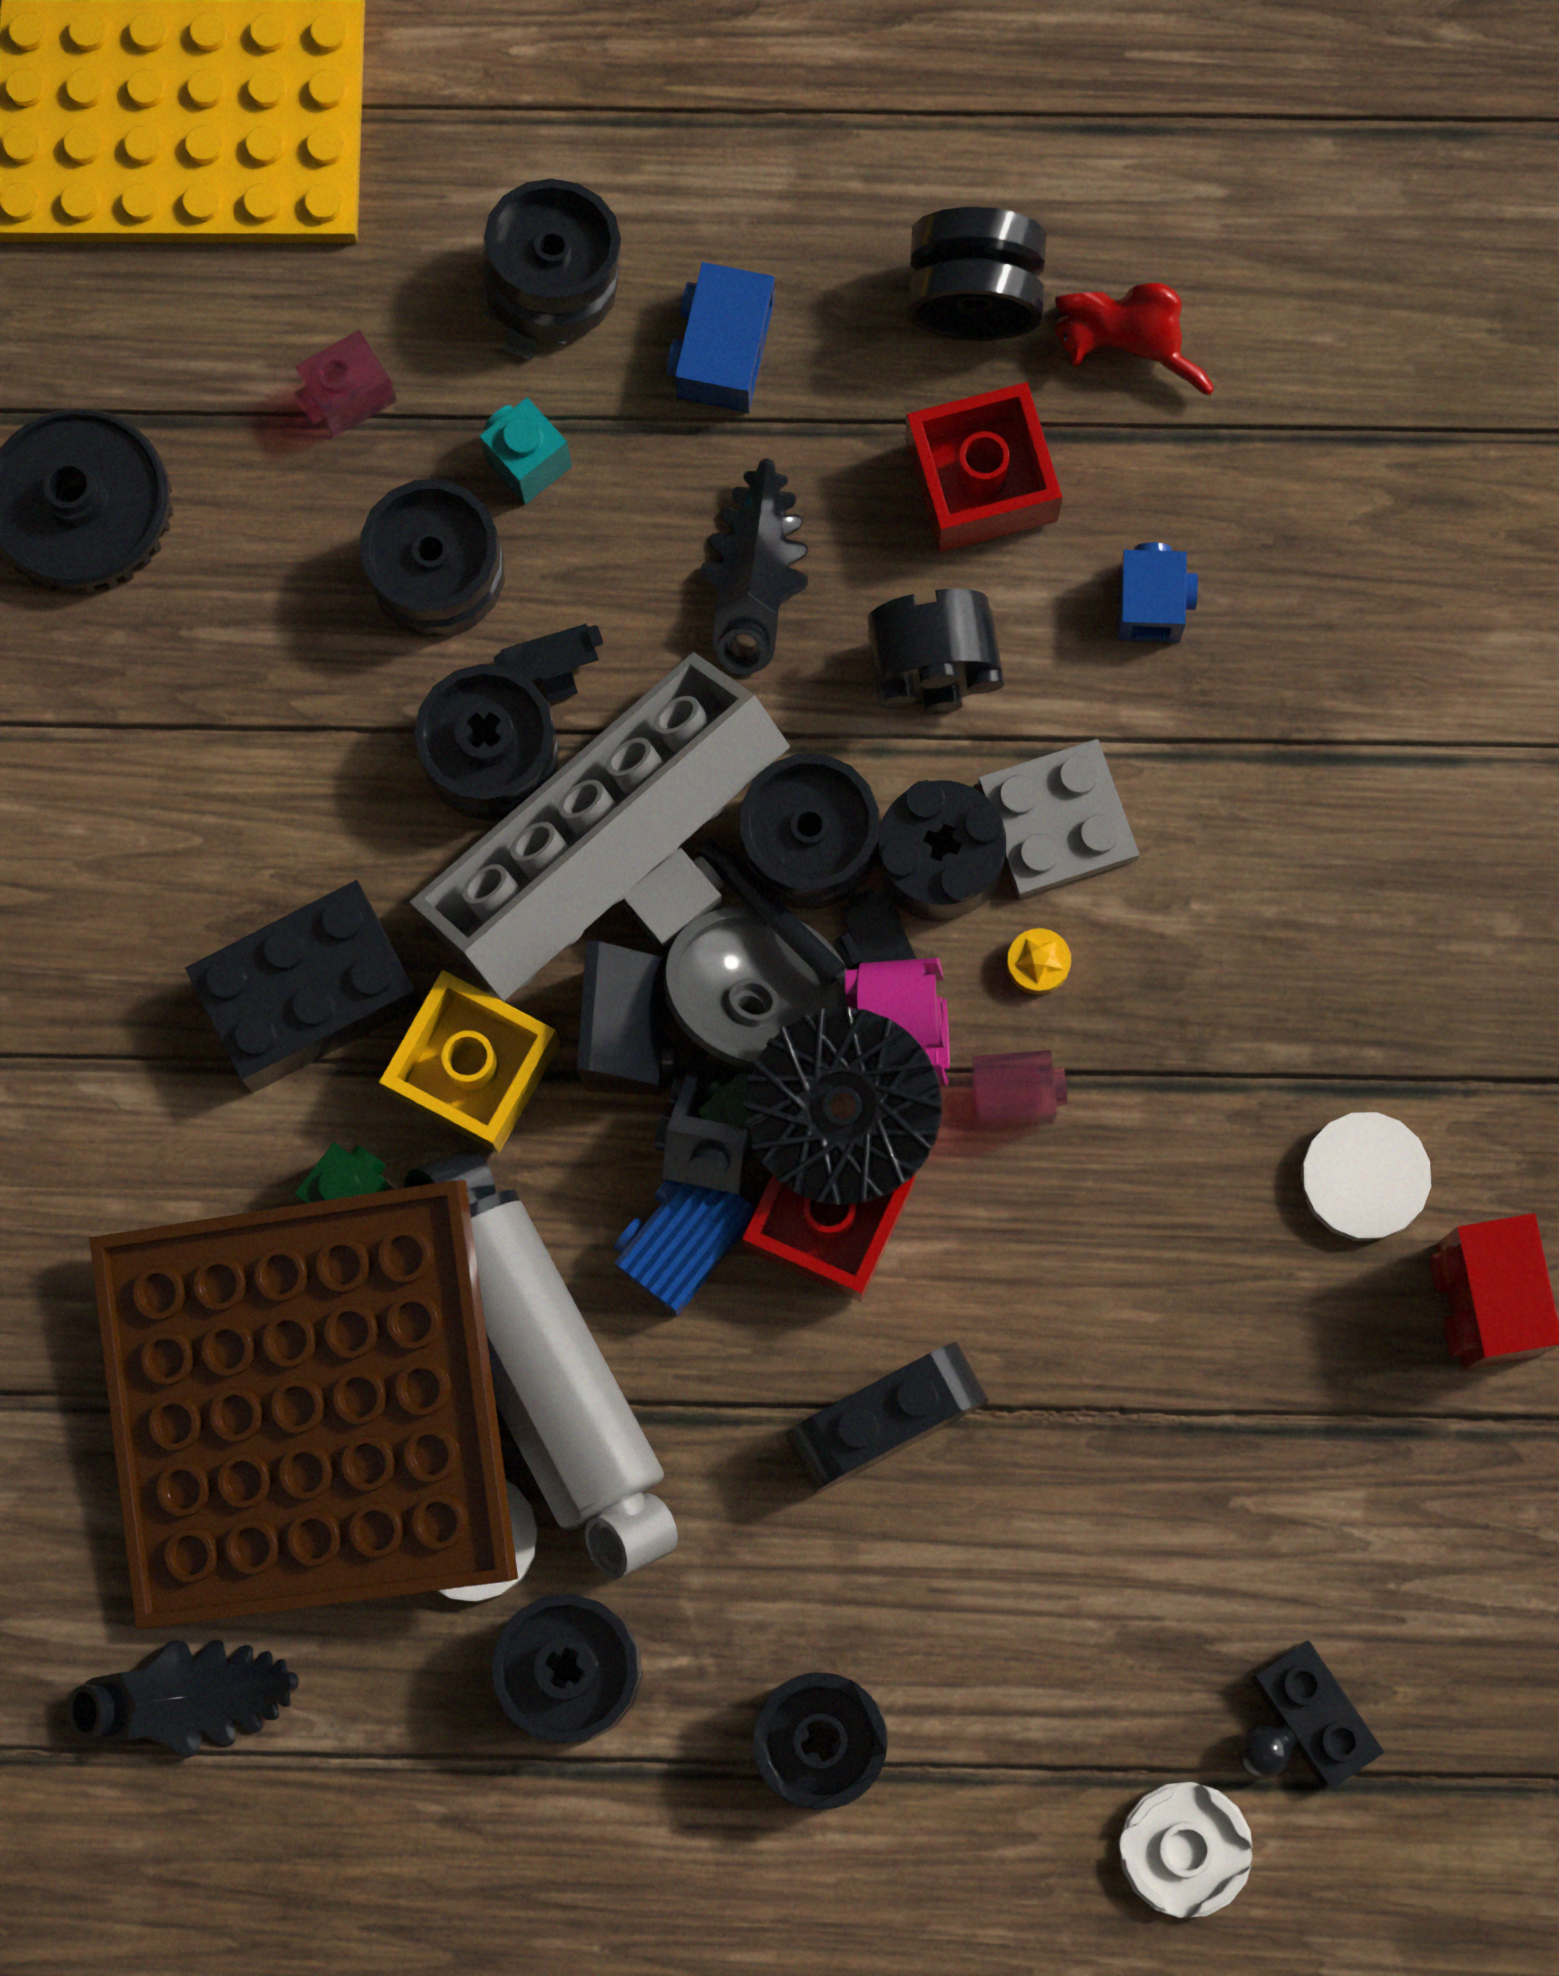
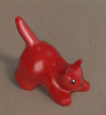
M1163 283L1136 285L1130 288L1127 294L1120 300L1110 298L1105 292L1075 293L1055 298L1058 312L1064 316L1055 323L1054 332L1060 339L1062 347L1070 354L1073 366H1080L1086 355L1102 346L1122 349L1150 361L1161 363L1166 369L1189 382L1206 396H1210L1214 391L1213 383L1204 369L1181 355L1182 332L1179 318L1182 311L1181 298L1173 288Z

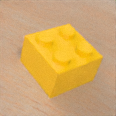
M442 970L379 1083L389 1096L499 1154L561 1042L556 1030Z

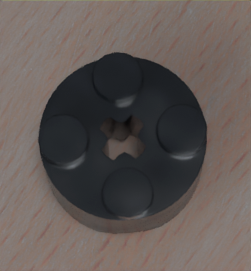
M970 589L935 590L937 602L916 605L914 594L888 601L869 613L867 618L869 627L868 639L879 706L881 708L896 709L911 704H925L927 713L945 714L960 709L963 706L962 697L997 691L1004 686L993 613L989 607L988 597L984 593Z
M924 780L912 785L891 804L883 817L879 830L878 869L881 879L894 902L901 909L915 917L939 922L954 919V917L964 915L972 910L974 911L985 904L999 883L1004 864L1007 841L1003 817L988 798L968 785L948 780ZM940 842H945L951 845V853H946L942 861L933 859L931 857L932 847H937Z
M807 1673L783 1683L770 1694L763 1704L754 1726V1756L764 1780L774 1792L785 1800L808 1809H834L858 1799L877 1779L884 1765L887 1753V1728L877 1703L857 1683L836 1674ZM816 1721H819L820 1726L824 1730L835 1727L840 1737L831 1745L834 1756L823 1761L817 1752L806 1755L801 1746V1742L809 1738V1731L806 1726Z

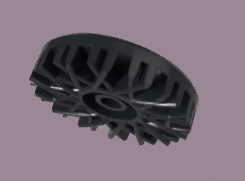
M73 408L51 412L28 422L18 429L0 448V552L5 559L9 561L16 572L19 574L22 572L37 586L43 583L51 592H55V587L66 588L70 594L78 595L80 588H84L88 594L93 595L96 593L93 586L108 583L111 588H115L118 586V577L120 576L127 581L132 580L134 575L131 569L141 561L145 565L150 564V551L160 552L161 544L158 539L163 529L169 531L170 523L167 517L173 516V507L169 498V492H173L172 486L168 480L167 470L154 446L140 430L124 419L111 413L87 408ZM83 493L77 500L69 502L75 494Z
M851 1007L838 1009L824 1008L812 1014H804L800 1016L799 1020L780 1028L779 1033L767 1041V1046L760 1057L756 1058L753 1062L754 1069L747 1078V1097L743 1102V1107L746 1109L745 1125L749 1128L753 1142L751 1145L760 1156L761 1163L774 1174L777 1180L799 1195L818 1202L838 1205L866 1203L884 1197L907 1183L921 1169L938 1138L943 1112L942 1093L933 1063L923 1047L908 1031L891 1019L869 1010ZM846 1093L855 1100V1111L850 1117L839 1119L832 1112V1101L837 1095Z

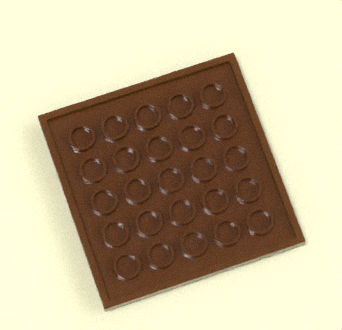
M453 1180L89 1237L136 1630L507 1582L518 1579L466 1180Z

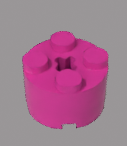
M937 957L860 963L859 969L846 970L845 991L848 1007L869 1010L875 1014L887 1017L903 1027L926 1051L936 1070L940 1086H948L949 1079L944 1069H950L946 999L936 995V981H944L940 959Z

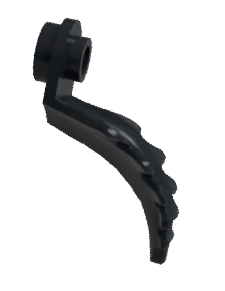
M768 458L762 459L755 471L744 473L743 478L749 487L737 486L732 490V498L740 508L725 507L721 511V519L731 526L734 531L713 533L709 537V545L723 559L705 562L699 569L700 577L718 597L713 632L714 654L728 671L739 675L758 672L770 663L776 646L779 606L787 599L804 590L808 585L806 574L789 567L791 563L802 559L808 553L806 544L785 537L789 533L800 529L803 524L800 515L785 514L786 510L795 505L796 496L791 492L780 491L781 488L787 485L788 478L785 475L778 474L774 461ZM737 635H747L752 637L756 644L750 648H743L736 644L734 637Z
M174 1640L168 1642L139 1671L120 1672L94 1677L86 1681L84 1685L77 1687L69 1699L68 1719L73 1732L78 1737L88 1739L94 1744H107L146 1737L166 1747L179 1757L189 1758L199 1752L201 1734L203 1732L220 1746L228 1747L235 1742V1720L250 1733H257L262 1729L259 1713L267 1720H277L279 1717L278 1704L282 1707L290 1706V1694L298 1688L299 1679L296 1673L287 1670L284 1659L277 1660L273 1665V1657L270 1651L258 1654L253 1663L254 1652L251 1645L241 1646L228 1663L224 1644L220 1640L209 1642L197 1660H193L190 1649L185 1642Z

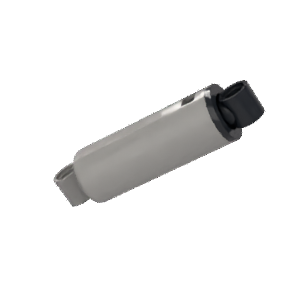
M470 1149L459 1151L410 1170L405 1178L404 1188L453 1180H466L495 1403L559 1526L565 1531H572L586 1526L585 1541L590 1557L597 1568L612 1579L622 1578L671 1554L677 1546L678 1539L675 1521L665 1503L657 1496L647 1493L663 1481V1469L516 1190H504L495 1194L494 1178L489 1166L481 1155Z

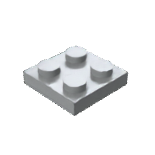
M1098 739L979 777L978 786L981 793L988 798L1003 817L1007 841L1004 860L1018 899L1138 861L1140 854Z

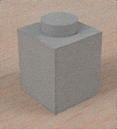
M680 848L672 857L663 861L632 887L630 893L623 899L624 909L665 957L679 933L688 924L706 913L723 908L722 896L718 890L724 886V883L702 856L692 861L683 849Z

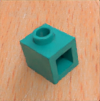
M528 397L515 407L506 405L496 411L485 423L484 432L479 435L486 462L525 505L572 468L568 442Z

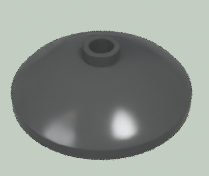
M734 906L714 910L692 921L679 933L673 942L664 966L663 985L665 997L671 1013L682 1030L697 1045L711 1055L745 1069H754V1060L760 1057L767 1046V1041L770 1038H774L783 1026H788L799 1020L800 1016L807 1013H815L819 1009L848 1007L845 991V972L847 968L834 983L828 985L749 906ZM803 923L843 963L841 957L831 944L817 931Z

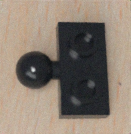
M1309 1640L1302 1642L1250 1678L1280 1722V1725L1276 1728L1269 1725L1252 1727L1241 1737L1237 1750L1238 1759L1243 1769L1251 1776L1259 1779H1271L1280 1775L1289 1764L1291 1750L1296 1747L1325 1791H1328L1385 1753Z

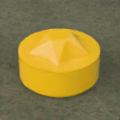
M1036 928L1023 932L1013 941L1007 956V971L1010 979L1019 989L1033 995H1044L1058 989L1066 980L1071 967V953L1067 943L1057 933L1048 929Z

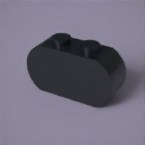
M953 1342L928 1353L812 1415L791 1428L784 1435L815 1494L846 1481L958 1421L987 1403L989 1399L958 1342Z

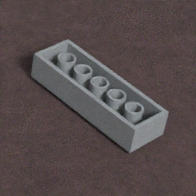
M693 652L414 897L410 904L445 947L504 1002L516 990L529 984L536 973L561 950L575 943L581 937L584 930L606 910L622 901L630 893L632 887L659 863L672 857L679 846L704 823L718 816L731 799L787 751L790 745L755 694Z

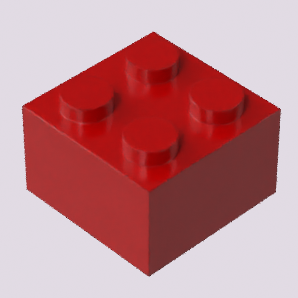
M1028 382L907 413L905 441L938 553L1058 522L1063 497Z
M772 1174L743 1236V1247L753 1254L862 1302L914 1188L916 1174L899 1189L884 1197L852 1205L822 1203L799 1195L786 1185L781 1184Z
M1536 1213L1457 1226L1436 1243L1438 1253L1430 1255L1432 1279L1437 1292H1446L1451 1317L1444 1318V1335L1451 1357L1460 1356L1462 1370L1536 1358L1559 1347V1318Z

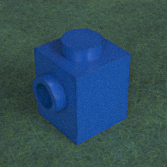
M1156 542L1138 544L1134 547V550L1124 549L1119 567L1117 640L1180 642L1186 625V610H1196L1198 595L1197 573L1187 572V552L1172 551L1171 546Z

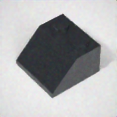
M600 941L586 942L577 1071L585 1091L661 1096L662 1078L674 1079L676 1041L665 1040L667 1016H673L665 997L663 985L664 966L667 958Z

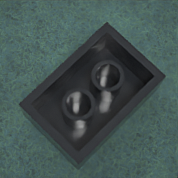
M358 880L185 967L241 1080L253 1093L423 1005Z

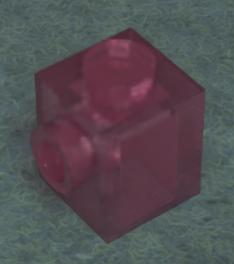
M360 330L355 331L295 366L303 386L294 392L297 400L311 423L315 424L323 420L333 437L338 436L397 402L389 376Z
M1051 1050L973 1056L971 1075L977 1130L1053 1124L1057 1115L1056 1106L1067 1105L1064 1067L1053 1068Z

